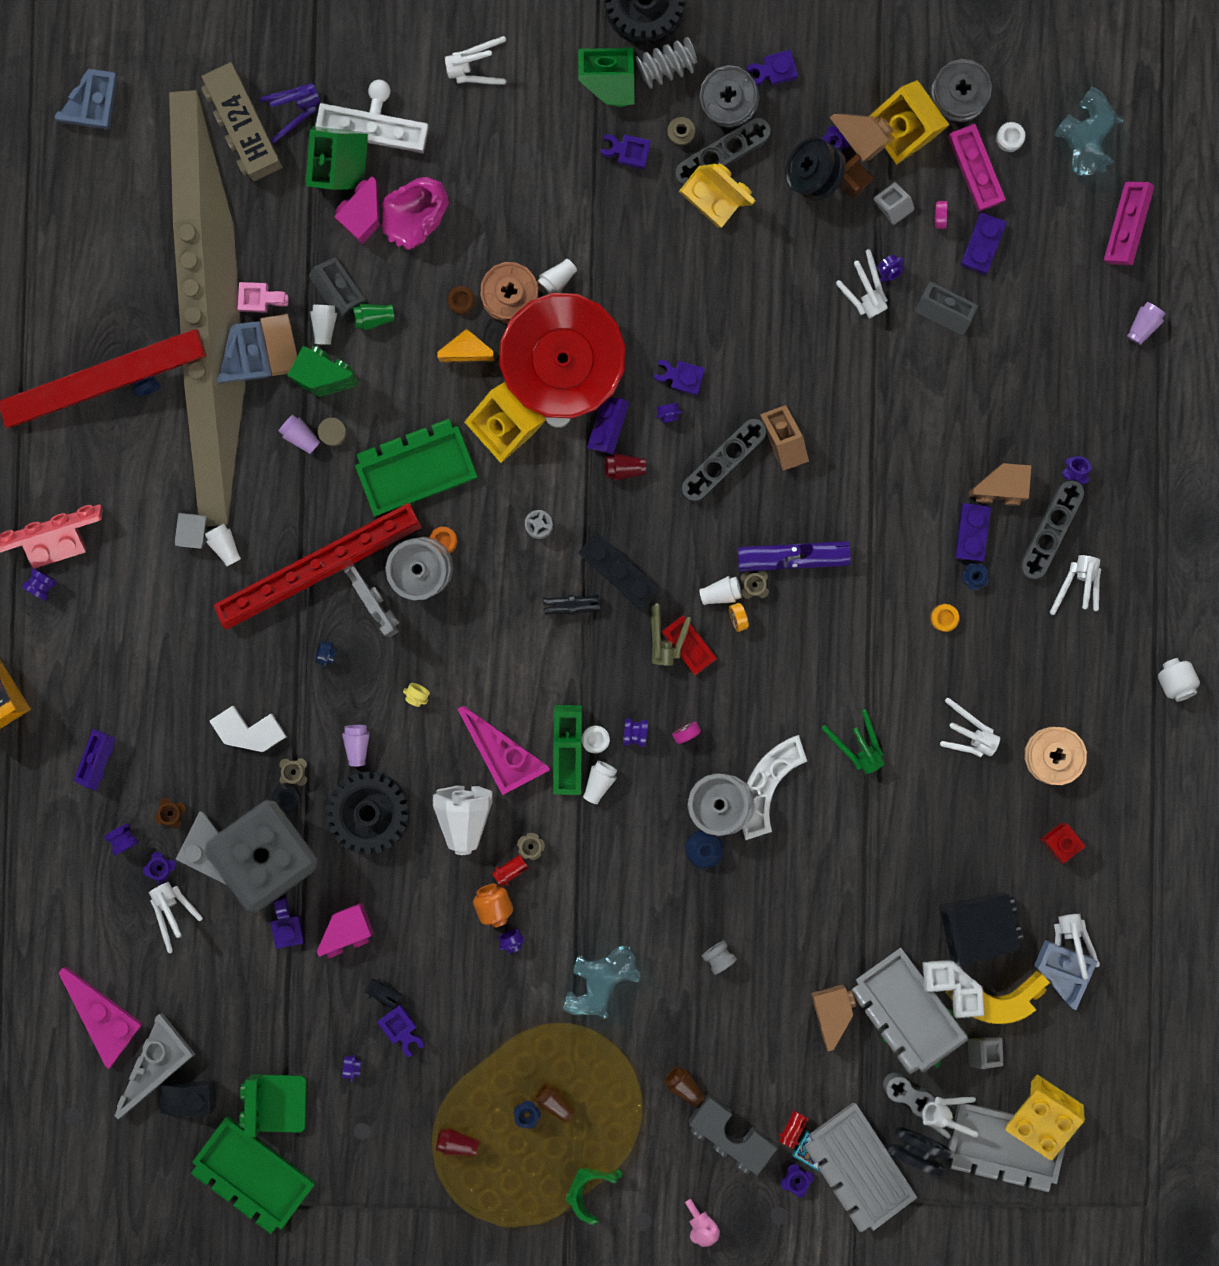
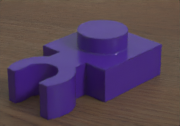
M791 50L765 56L763 59L765 65L753 63L747 66L746 69L748 73L757 72L759 74V78L753 79L757 87L766 79H769L770 85L773 86L795 80L798 77Z
M624 134L623 141L620 142L613 135H604V141L610 142L613 147L610 150L601 149V156L611 158L617 155L619 156L618 164L645 170L651 140Z
M658 360V366L664 367L667 373L663 376L655 374L654 380L657 382L671 380L673 381L671 389L695 396L698 395L705 368L678 361L677 368H673L669 362Z
M401 1004L377 1021L393 1044L401 1040L403 1043L402 1049L406 1056L410 1057L413 1054L409 1049V1043L416 1042L420 1048L424 1047L423 1039L418 1035L412 1034L411 1031L417 1025Z

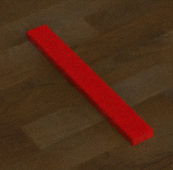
M193 329L0 400V412L5 428L18 426L207 357L200 332L197 329Z
M407 503L214 604L222 627L227 630L421 529L422 527L410 503Z

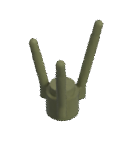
M658 603L651 606L653 642L651 663L670 666L673 665L674 658H680L681 648L688 632L691 618H686L676 646L673 648V642L661 641L660 605Z

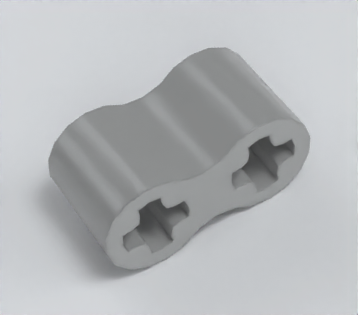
M892 1072L883 1081V1088L888 1097L895 1102L908 1104L917 1116L923 1117L924 1107L930 1102H935L934 1097L927 1089L912 1086L901 1073ZM894 1083L897 1085L901 1084L903 1089L901 1091L897 1089L894 1091L891 1086ZM924 1098L927 1103L925 1106L922 1104L918 1106L915 1102L916 1099L922 1100Z

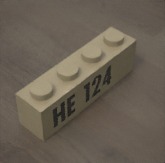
M230 62L201 76L205 83V86H202L201 89L207 101H213L217 110L213 111V114L219 126L225 125L229 133L225 136V139L231 151L237 150L241 158L237 160V164L244 176L248 174L254 182L283 168L233 64Z

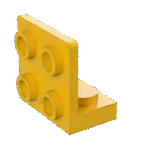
M722 164L698 166L679 190L681 195L718 228L724 226L739 206L753 205L756 201L751 196L752 191L741 182L737 184L730 177L732 173Z
M1037 1074L1031 1081V1095L1008 1122L1006 1131L1047 1159L1053 1160L1084 1122V1105Z

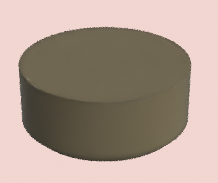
M327 418L320 423L318 435L326 445L337 446L345 440L347 430L339 419Z

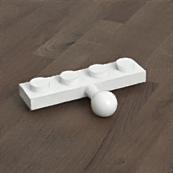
M375 80L369 86L368 92L372 99L370 112L320 103L316 121L317 127L368 133V143L424 153L429 129L427 123L380 115L383 102L390 96V87L383 80Z

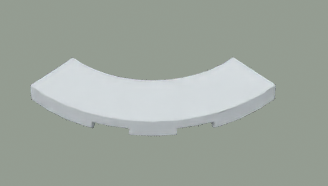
M799 735L783 741L770 750L751 773L747 785L753 793L755 808L753 817L747 826L742 829L745 840L772 832L769 809L773 792L789 771L807 762Z

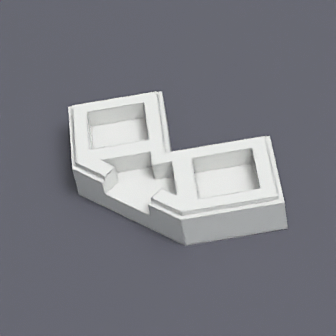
M231 706L210 720L215 731L226 745L265 752L287 737L273 714L268 715L248 728L235 706Z
M951 960L923 962L925 991L952 990L954 1017L984 1016L982 987L970 978L956 963Z

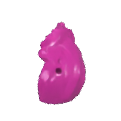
M429 177L416 178L398 190H394L392 194L389 193L382 202L383 221L381 226L383 233L388 236L390 242L395 241L398 247L403 245L407 250L414 249L415 246L422 244L427 236L439 226L449 205L448 194L442 182Z

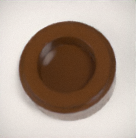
M456 286L448 293L447 303L452 312L464 315L474 308L475 297L468 287Z

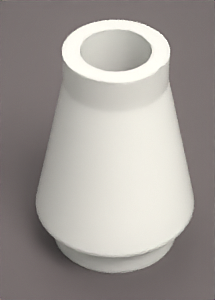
M565 259L562 263L539 275L540 279L537 281L539 290L544 295L560 293L570 278L577 272L575 265L570 260Z
M313 305V312L310 311L315 344L331 345V338L337 318L335 306Z
M225 524L205 534L208 539L206 543L223 560L226 567L241 559L230 528L227 529Z
M727 576L706 588L699 589L703 605L736 603V599L742 598L737 577L730 578V576Z
M597 761L596 765L591 767L583 798L593 804H598L602 796L617 779L615 776L617 770L607 763Z

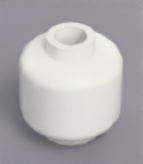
M1175 658L1163 664L1164 669L1158 674V680L1168 698L1179 702L1197 693L1196 689L1199 687L1200 681L1190 662H1180L1178 658Z

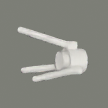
M503 36L465 51L445 56L449 79L456 78L457 83L506 84L505 79L466 75V73L471 72L469 62L492 55L490 50L480 51L505 42L506 37Z
M868 249L866 250V255L876 290L873 291L859 261H855L854 265L868 293L861 297L863 303L841 281L838 280L836 285L857 307L860 315L866 313L870 319L888 309L885 303L888 300L883 293L871 250Z
M1080 555L1078 556L1077 563L1071 562L1070 571L1050 611L1051 615L1056 613L1075 573L1078 574L1077 579L1085 581L1082 608L1084 610L1088 608L1093 582V610H1099L1100 559Z
M946 698L945 702L980 730L974 733L951 723L950 728L972 738L971 745L975 747L941 741L940 745L972 753L979 757L983 754L991 757L1000 742V737L993 734L994 729L985 726L957 703L953 702L950 698Z
M166 882L151 890L149 894L152 898L150 902L155 909L167 952L172 953L173 949L162 911L164 910L177 938L181 937V933L169 908L177 903L174 898H177L198 921H202L203 917L181 894L178 886L172 888L170 883Z
M1080 914L1059 916V923L1054 924L1055 944L1061 946L1062 934H1064L1065 939L1073 938L1082 978L1087 980L1088 974L1079 937H1083L1090 957L1097 961L1098 958L1086 930L1085 920H1081ZM1099 961L1097 962V964H1096L1095 967H1099V966H1100Z
M936 1097L935 1102L928 1103L923 1109V1124L932 1127L947 1139L951 1138V1134L943 1129L945 1126L967 1135L978 1137V1132L953 1122L952 1113L946 1106L972 1103L976 1099L975 1097L949 1099Z

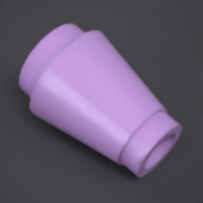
M1147 302L1144 307H1140L1127 337L1141 345L1164 322L1163 317L1166 313L1157 306Z
M293 414L278 430L283 435V439L309 454L320 443L300 417L296 418Z
M366 725L345 726V732L342 733L349 766L365 765L370 732H367Z

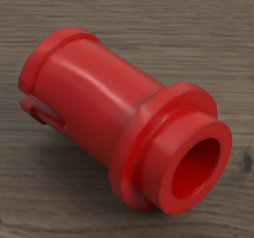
M518 854L502 867H495L496 871L492 875L501 887L505 884L508 886L509 881L529 868Z
M793 1110L783 1133H779L781 1136L779 1142L794 1149L795 1145L800 1144L798 1139L809 1118Z

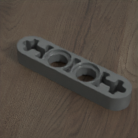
M755 118L682 161L676 168V182L683 187L688 180L687 177L681 178L683 169L686 168L687 171L695 169V161H698L699 166L705 165L703 158L706 154H715L719 159L718 164L727 167L764 145L770 136L769 124L764 119ZM756 126L757 129L763 128L762 138H759L758 135L749 139L751 145L748 146L745 137L753 133V127ZM736 139L742 144L741 151L731 153L726 147L730 140Z
M758 419L746 421L684 481L682 494L685 499L691 502L703 499L750 454L766 436V426ZM748 426L752 428L758 426L760 428L758 432L760 437H751L747 441V444L751 445V447L747 449L744 442L736 437L740 434L743 439L749 432ZM733 443L738 444L742 450L740 457L735 459L730 458L726 454L727 446ZM713 462L718 463L722 468L721 475L716 478L710 477L706 473L707 465ZM701 472L704 479L712 484L707 487L704 482L699 488L700 495L695 493L689 495L687 493L689 491L688 484L690 482L693 485L698 483L701 478L696 475Z
M1067 481L1058 487L1021 560L1020 572L1026 579H1038L1047 571L1083 499L1084 489L1077 481ZM1073 487L1075 488L1073 493L1077 496L1076 498H1071L1066 505L1071 507V510L1065 506L1057 505V501L1063 503L1067 497L1064 489ZM1055 510H1059L1065 515V522L1061 526H1057L1051 521V514ZM1049 535L1052 538L1053 545L1051 549L1043 550L1038 544L1040 536ZM1034 549L1035 552L1040 555H1046L1047 558L1046 560L1043 557L1039 558L1037 562V567L1040 568L1039 572L1035 571L1030 574L1027 562L1031 563L1036 559L1037 554H1032Z

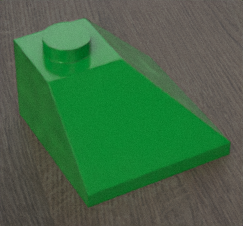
M633 48L578 49L579 81L606 105L624 107L634 104Z

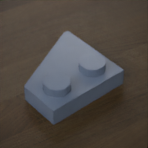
M88 69L81 78L80 85L74 88L68 96L70 100L61 112L58 111L56 113L55 120L61 123L110 130L118 75L114 72Z
M261 322L241 323L231 326L217 378L218 384L270 377L271 371Z
M1045 940L1034 966L1045 976L1064 1001L1072 1009L1077 1010L1098 961L1084 955L1088 979L1084 980L1076 951Z

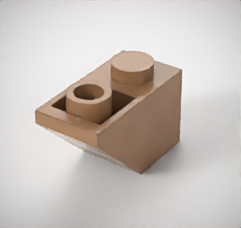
M1003 463L971 489L969 497L976 498L978 503H993V499L1004 500V505L1018 506L1021 501L1029 499L1031 466Z

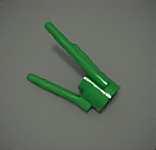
M866 709L862 710V715L872 746H868L858 728H854L853 732L862 748L857 753L859 758L827 726L823 725L822 730L854 763L857 770L863 769L867 775L885 765L882 759L884 754L879 747Z

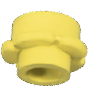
M410 683L408 688L403 690V693L406 695L405 700L409 704L420 707L421 704H427L430 692L425 687L417 683Z

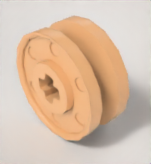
M1047 727L1038 730L1030 737L1025 747L1024 760L1028 771L1037 780L1050 785H1064L1073 782L1082 774L1086 765L1087 751L1083 741L1075 732L1062 727ZM1058 749L1057 753L1061 754V759L1055 760L1053 763V758H1050V752H1056Z

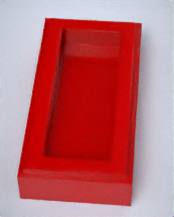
M684 615L662 631L666 639L673 642V648H675L686 620ZM690 624L681 648L680 657L692 673L697 675L717 658Z

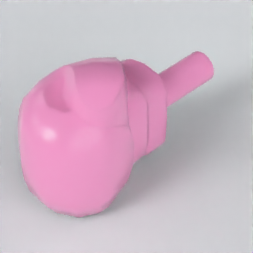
M689 1199L685 1203L694 1219L689 1221L693 1228L690 1233V1239L701 1247H709L719 1239V1228L707 1215L706 1211L700 1214L693 1201Z

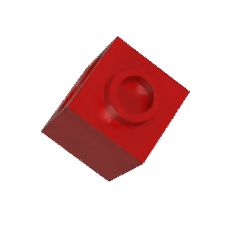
M1062 822L1039 839L1054 859L1063 864L1085 847L1069 824Z

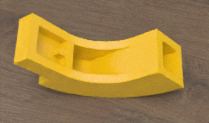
M1036 971L1016 990L1007 995L993 996L983 992L984 1016H974V1018L994 1024H1005L1021 1020L1036 1011L1029 1001L1032 998L1034 1000L1040 998L1046 992V986L1050 982L1043 974ZM947 990L945 993L953 1001L952 990Z

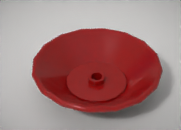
M551 293L529 301L511 317L500 340L499 366L507 388L524 407L547 418L573 419L595 411L614 394L625 371L626 346L617 322L600 304L579 294ZM565 354L568 357V361L560 363L558 356Z

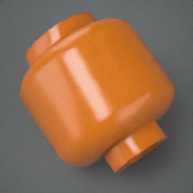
M488 884L478 889L473 905L481 923L492 925V927H500L508 922L507 918L513 912V905L506 889L496 884Z

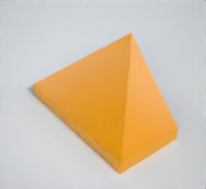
M468 329L464 330L437 352L440 362L495 361L493 350Z

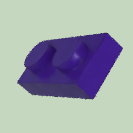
M981 212L960 266L986 275L1001 239L1006 221Z
M610 397L599 407L587 446L588 449L595 452L614 454L630 402L621 398Z
M962 504L955 559L984 562L991 507Z
M92 729L74 778L75 782L88 789L97 790L99 782L104 776V768L108 757L113 751L114 737L103 731Z

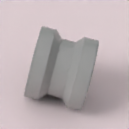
M543 510L532 511L525 519L526 531L535 539L546 538L553 529L551 517Z
M724 940L708 949L702 955L703 959L711 964V971L714 975L722 972L737 960L734 954L728 952V945Z

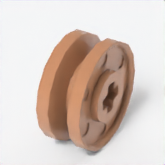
M504 262L495 265L485 274L481 283V300L485 310L493 319L502 323H509L511 317L529 301L538 298V285L534 275L527 267L514 262ZM509 287L514 288V293H517L516 295H511L510 299L505 297V293H502L503 291H508Z

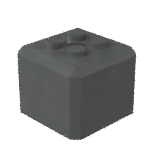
M265 800L206 842V857L248 913L257 914L312 874L316 869L317 858L274 801ZM262 847L269 851L270 858L266 863L258 864L254 861L253 852L257 848Z

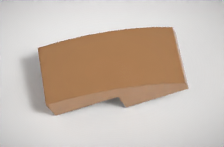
M288 314L260 318L272 376L288 374L297 358Z

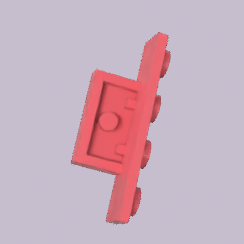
M86 505L78 509L77 512L68 515L65 513L58 514L49 521L43 523L33 522L25 526L24 529L15 532L13 530L5 531L0 534V552L22 546L32 568H38L85 553L86 546L78 527L100 521L103 509L101 505Z

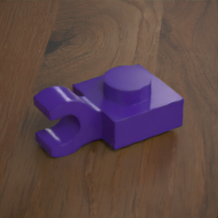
M287 897L276 899L274 907L278 919L271 921L276 949L303 944L305 940L300 916H291Z

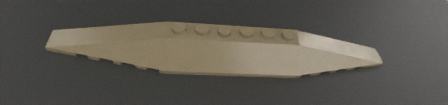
M197 90L169 92L173 230L181 334L193 329L199 330L207 357L183 365L198 515L207 516V527L220 526L222 524L227 526L232 499V483L236 468V452L239 444V428L243 413V397L246 390L245 380L219 384L217 381L230 328L234 324H241V312L238 310L239 284L235 227Z

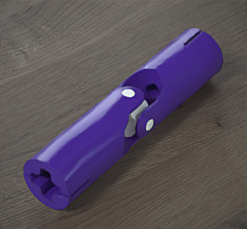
M849 541L738 547L739 572L850 566L851 560ZM800 553L808 557L800 559Z

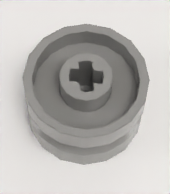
M428 537L413 538L397 545L388 556L386 564L387 580L392 589L403 598L411 600L427 599L441 592L451 581L453 573L452 557L447 548L436 539ZM419 565L422 566L421 573H419L416 569L419 567Z
M713 774L704 777L695 784L688 800L689 814L695 825L705 833L717 836L734 834L745 828L753 817L755 808L753 793L748 785L737 776L727 774ZM718 800H723L725 803L722 810H719L721 806L717 805Z

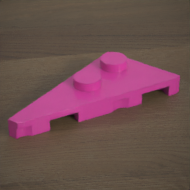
M462 706L458 708L502 795L550 770L549 766L467 707Z
M65 966L60 970L59 975L105 1067L109 1069L143 1023Z

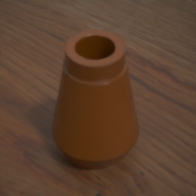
M677 1066L664 1079L668 1091L693 1107L698 1106L703 1101L705 1094L686 1069H681Z
M547 1082L534 1096V1101L537 1102L538 1108L562 1120L564 1123H567L576 1112L556 1085H551Z

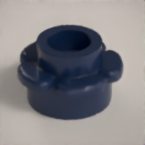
M969 564L966 566L965 572L962 573L963 583L971 590H979L980 587H985L989 582L988 569L982 564ZM974 574L978 575V579H974Z
M321 641L317 649L315 663L322 664L323 668L326 667L327 663L332 664L336 655V648L332 647L331 641L328 643Z
M524 1101L523 1104H518L513 1112L515 1116L514 1121L521 1128H534L538 1124L537 1121L541 1118L540 1109L531 1101ZM526 1112H528V1113L530 1114V1116H529V1117H525L524 1114H525Z

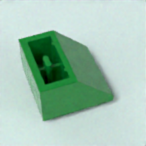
M313 126L309 133L306 186L333 190L355 189L360 182L365 180L368 133Z
M303 346L287 374L295 384L318 397L355 387L359 383V380L354 375L355 371L351 369L350 365L339 359L335 363L330 361L331 358L327 356V353L315 346H312L311 350Z

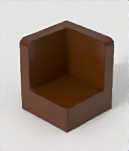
M856 154L846 163L844 177L839 185L852 200L874 180L859 163L862 158L859 154Z

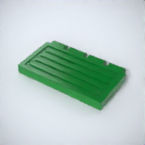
M449 418L431 425L435 435L429 436L426 427L405 435L409 445L404 446L401 437L381 444L380 448L383 455L378 456L375 447L357 453L360 463L355 465L375 518L392 512L407 503L418 502L478 479L459 427H452Z
M228 1115L192 1162L196 1167L191 1175L205 1185L212 1178L216 1180L211 1190L227 1202L236 1195L238 1200L233 1206L250 1219L256 1211L261 1214L255 1223L269 1234L276 1227L280 1230L284 1227L316 1183L257 1137H244V1129H240V1124Z

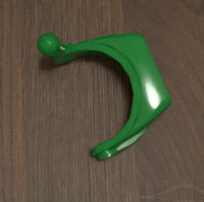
M590 1168L578 1169L565 1200L582 1221L591 1225H596L600 1221L597 1217L590 1214L583 1204L582 1194L587 1182L591 1179L602 1178L617 1183L618 1179L622 1177V1171L616 1169L613 1173L608 1174Z

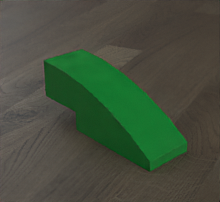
M554 705L553 795H581L582 705Z

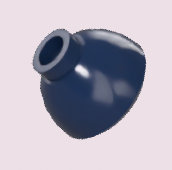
M702 830L693 833L685 845V853L689 862L702 869L711 868L718 864L724 852L721 838L717 835L707 834Z

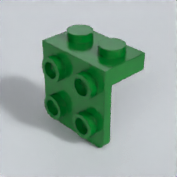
M251 1074L245 1080V1083L241 1084L240 1098L245 1100V1111H241L240 1129H244V1137H256L259 1132H302L306 1126V1077L303 1075Z

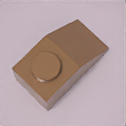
M833 114L830 117L855 152L862 157V161L871 160L895 139L891 134L893 132L892 127L884 118L880 120L879 117L852 114Z
M786 405L760 414L761 420L766 426V433L773 452L783 471L809 461L803 436Z
M844 985L811 993L827 1051H832L836 1047L853 1017L851 1008L856 1007L852 991H847Z

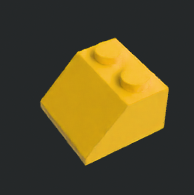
M918 80L902 86L870 115L872 117H879L880 120L884 118L892 127L893 132L891 134L895 139L885 149L896 164L929 143L949 126V123Z
M504 382L487 394L466 419L465 423L501 463L525 443L547 419L543 415L524 407L510 392L506 382Z

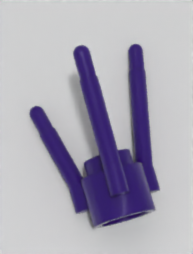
M312 83L258 99L260 103L272 101L270 102L271 107L295 100L299 109H306L271 139V143H276L306 117L317 112L315 106L320 104L321 101Z

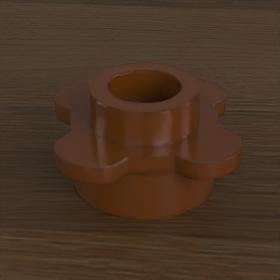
M169 798L161 799L159 802L160 807L157 815H155L156 823L159 825H170L172 829L179 828L182 825V813L186 811L185 804L182 802H171ZM169 811L173 812L172 816L168 815Z

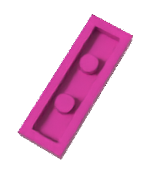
M976 124L950 133L948 135L949 141L977 211L980 212L1004 203L1006 199Z
M1125 182L1104 261L1108 264L1133 265L1155 187L1150 182Z

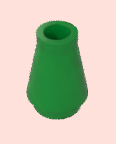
M359 304V307H353L356 329L366 331L387 322L395 321L392 305Z

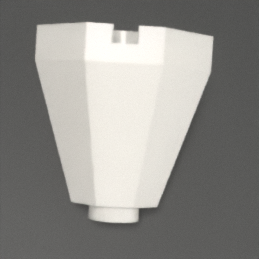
M453 786L438 789L436 794L433 795V807L448 848L454 850L455 854L468 855L472 853V850L477 849L492 805V791L478 786H471L472 791H464V786Z

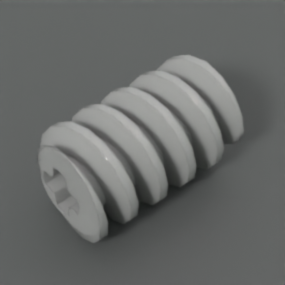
M685 37L684 47L679 41H675L673 50L669 45H664L663 54L656 48L653 50V58L648 52L643 53V62L637 56L636 61L644 82L651 89L653 88V79H656L660 85L663 84V75H666L670 81H673L674 71L680 77H683L684 67H687L690 73H694V64L697 63V57L690 39Z

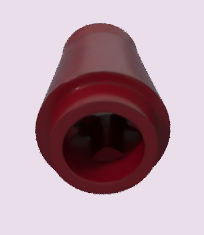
M620 454L605 457L606 478H612L613 481L645 475L646 473L645 458Z
M448 1127L447 1130L440 1129L435 1151L441 1152L444 1156L475 1157L479 1140Z

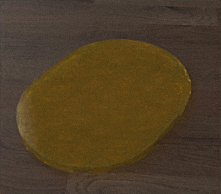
M547 1023L534 1026L516 1034L465 1074L451 1088L438 1110L432 1133V1149L435 1168L442 1185L450 1197L466 1212L497 1226L516 1228L533 1224L538 1225L559 1216L571 1207L565 1199L579 1168L595 1169L608 1174L613 1173L631 1152L641 1127L643 1109L642 1094L637 1075L625 1054L607 1037L590 1028L571 1023ZM547 1082L551 1085H556L576 1110L573 1117L567 1123H564L562 1120L540 1109L541 1118L537 1121L538 1124L531 1129L519 1127L514 1121L515 1116L513 1114L515 1107L518 1104H523L524 1101L534 1102L537 1107L534 1096ZM526 1112V1113L524 1114L525 1117H529V1116H530V1114H529L528 1112ZM449 1127L479 1140L475 1157L444 1156L441 1152L435 1151L440 1129L447 1130ZM595 1178L589 1180L584 1186L582 1196H585L604 1179Z

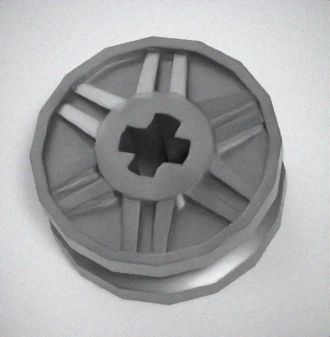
M959 59L949 62L940 70L932 84L930 96L945 119L951 122L962 123L972 120L982 112L991 97L992 83L989 74L982 65L973 60ZM958 86L961 87L962 91H966L964 96L961 95L960 91H956Z
M730 65L716 68L709 73L701 85L699 96L701 106L709 119L720 127L726 128L742 126L752 119L758 109L760 98L757 85L750 74L740 67ZM732 91L736 97H732L731 102L727 103L723 97H727L728 92Z

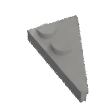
M354 564L344 568V572L353 582L352 585L368 611L382 625L380 630L384 636L392 637L398 633L399 630L396 625L399 624V621L391 610L387 612L380 604L384 599L376 587L370 589Z
M200 811L176 860L226 884L205 855L206 842L220 832L210 822L207 814Z
M163 1013L156 1016L154 1027L149 1038L144 1043L143 1052L137 1059L129 1077V1084L118 1102L115 1114L117 1119L122 1118L196 1055Z

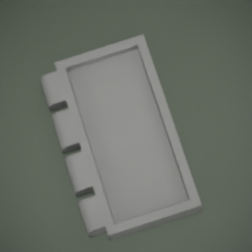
M899 948L856 979L858 985L851 990L854 998L862 1008L872 1002L873 1005L866 1009L865 1013L877 1030H881L887 1025L889 1026L881 1035L894 1053L899 1052L903 1048L906 1049L898 1056V1059L909 1074L917 1069H920L923 1073L969 1040L933 991H925L924 978L902 948Z
M851 1103L809 1134L811 1140L804 1145L805 1149L814 1163L825 1159V1162L819 1165L818 1169L830 1187L835 1186L837 1183L841 1184L833 1192L844 1209L847 1211L854 1206L856 1207L849 1216L859 1232L866 1230L868 1227L874 1231L917 1198L856 1103Z
M971 1103L958 1104L954 1122L978 1132L979 1135L978 1137H973L952 1128L948 1148L953 1151L950 1169L970 1173L973 1163L975 1164L974 1175L995 1180L998 1178L999 1170H1002L1001 1181L1024 1186L1026 1178L1030 1177L1028 1188L1049 1192L1051 1183L1057 1184L1066 1144L1053 1160H1049L1006 1131V1125L1015 1114Z

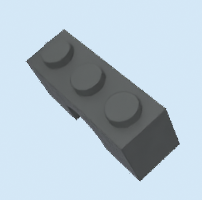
M708 1093L688 1119L689 1125L692 1127L690 1131L703 1141L707 1138L713 1142L714 1150L723 1157H727L729 1154L737 1160L735 1165L746 1174H749L751 1171L758 1176L777 1150L775 1142L755 1127H752L742 1138L728 1136L724 1128L732 1116L731 1109Z

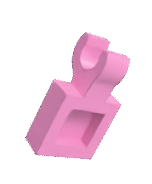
M239 282L238 310L240 312L267 313L268 305L288 306L289 295H285V292L280 291L268 292L269 285L267 283Z

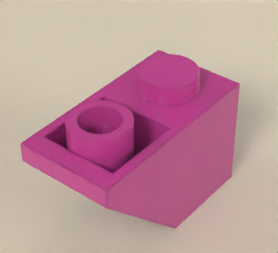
M372 176L368 181L363 180L358 184L354 191L356 194L349 201L344 200L337 207V214L334 216L337 223L361 245L380 226L379 186Z
M363 902L333 914L317 950L318 956L326 954L328 958L343 953L342 947L353 944V947L356 948L370 942L368 937L372 936L374 931Z

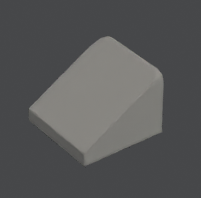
M896 182L873 198L893 225L914 210L912 198Z
M179 513L175 546L203 548L206 543L207 516Z
M1002 1038L969 1039V1066L979 1069L1003 1066Z

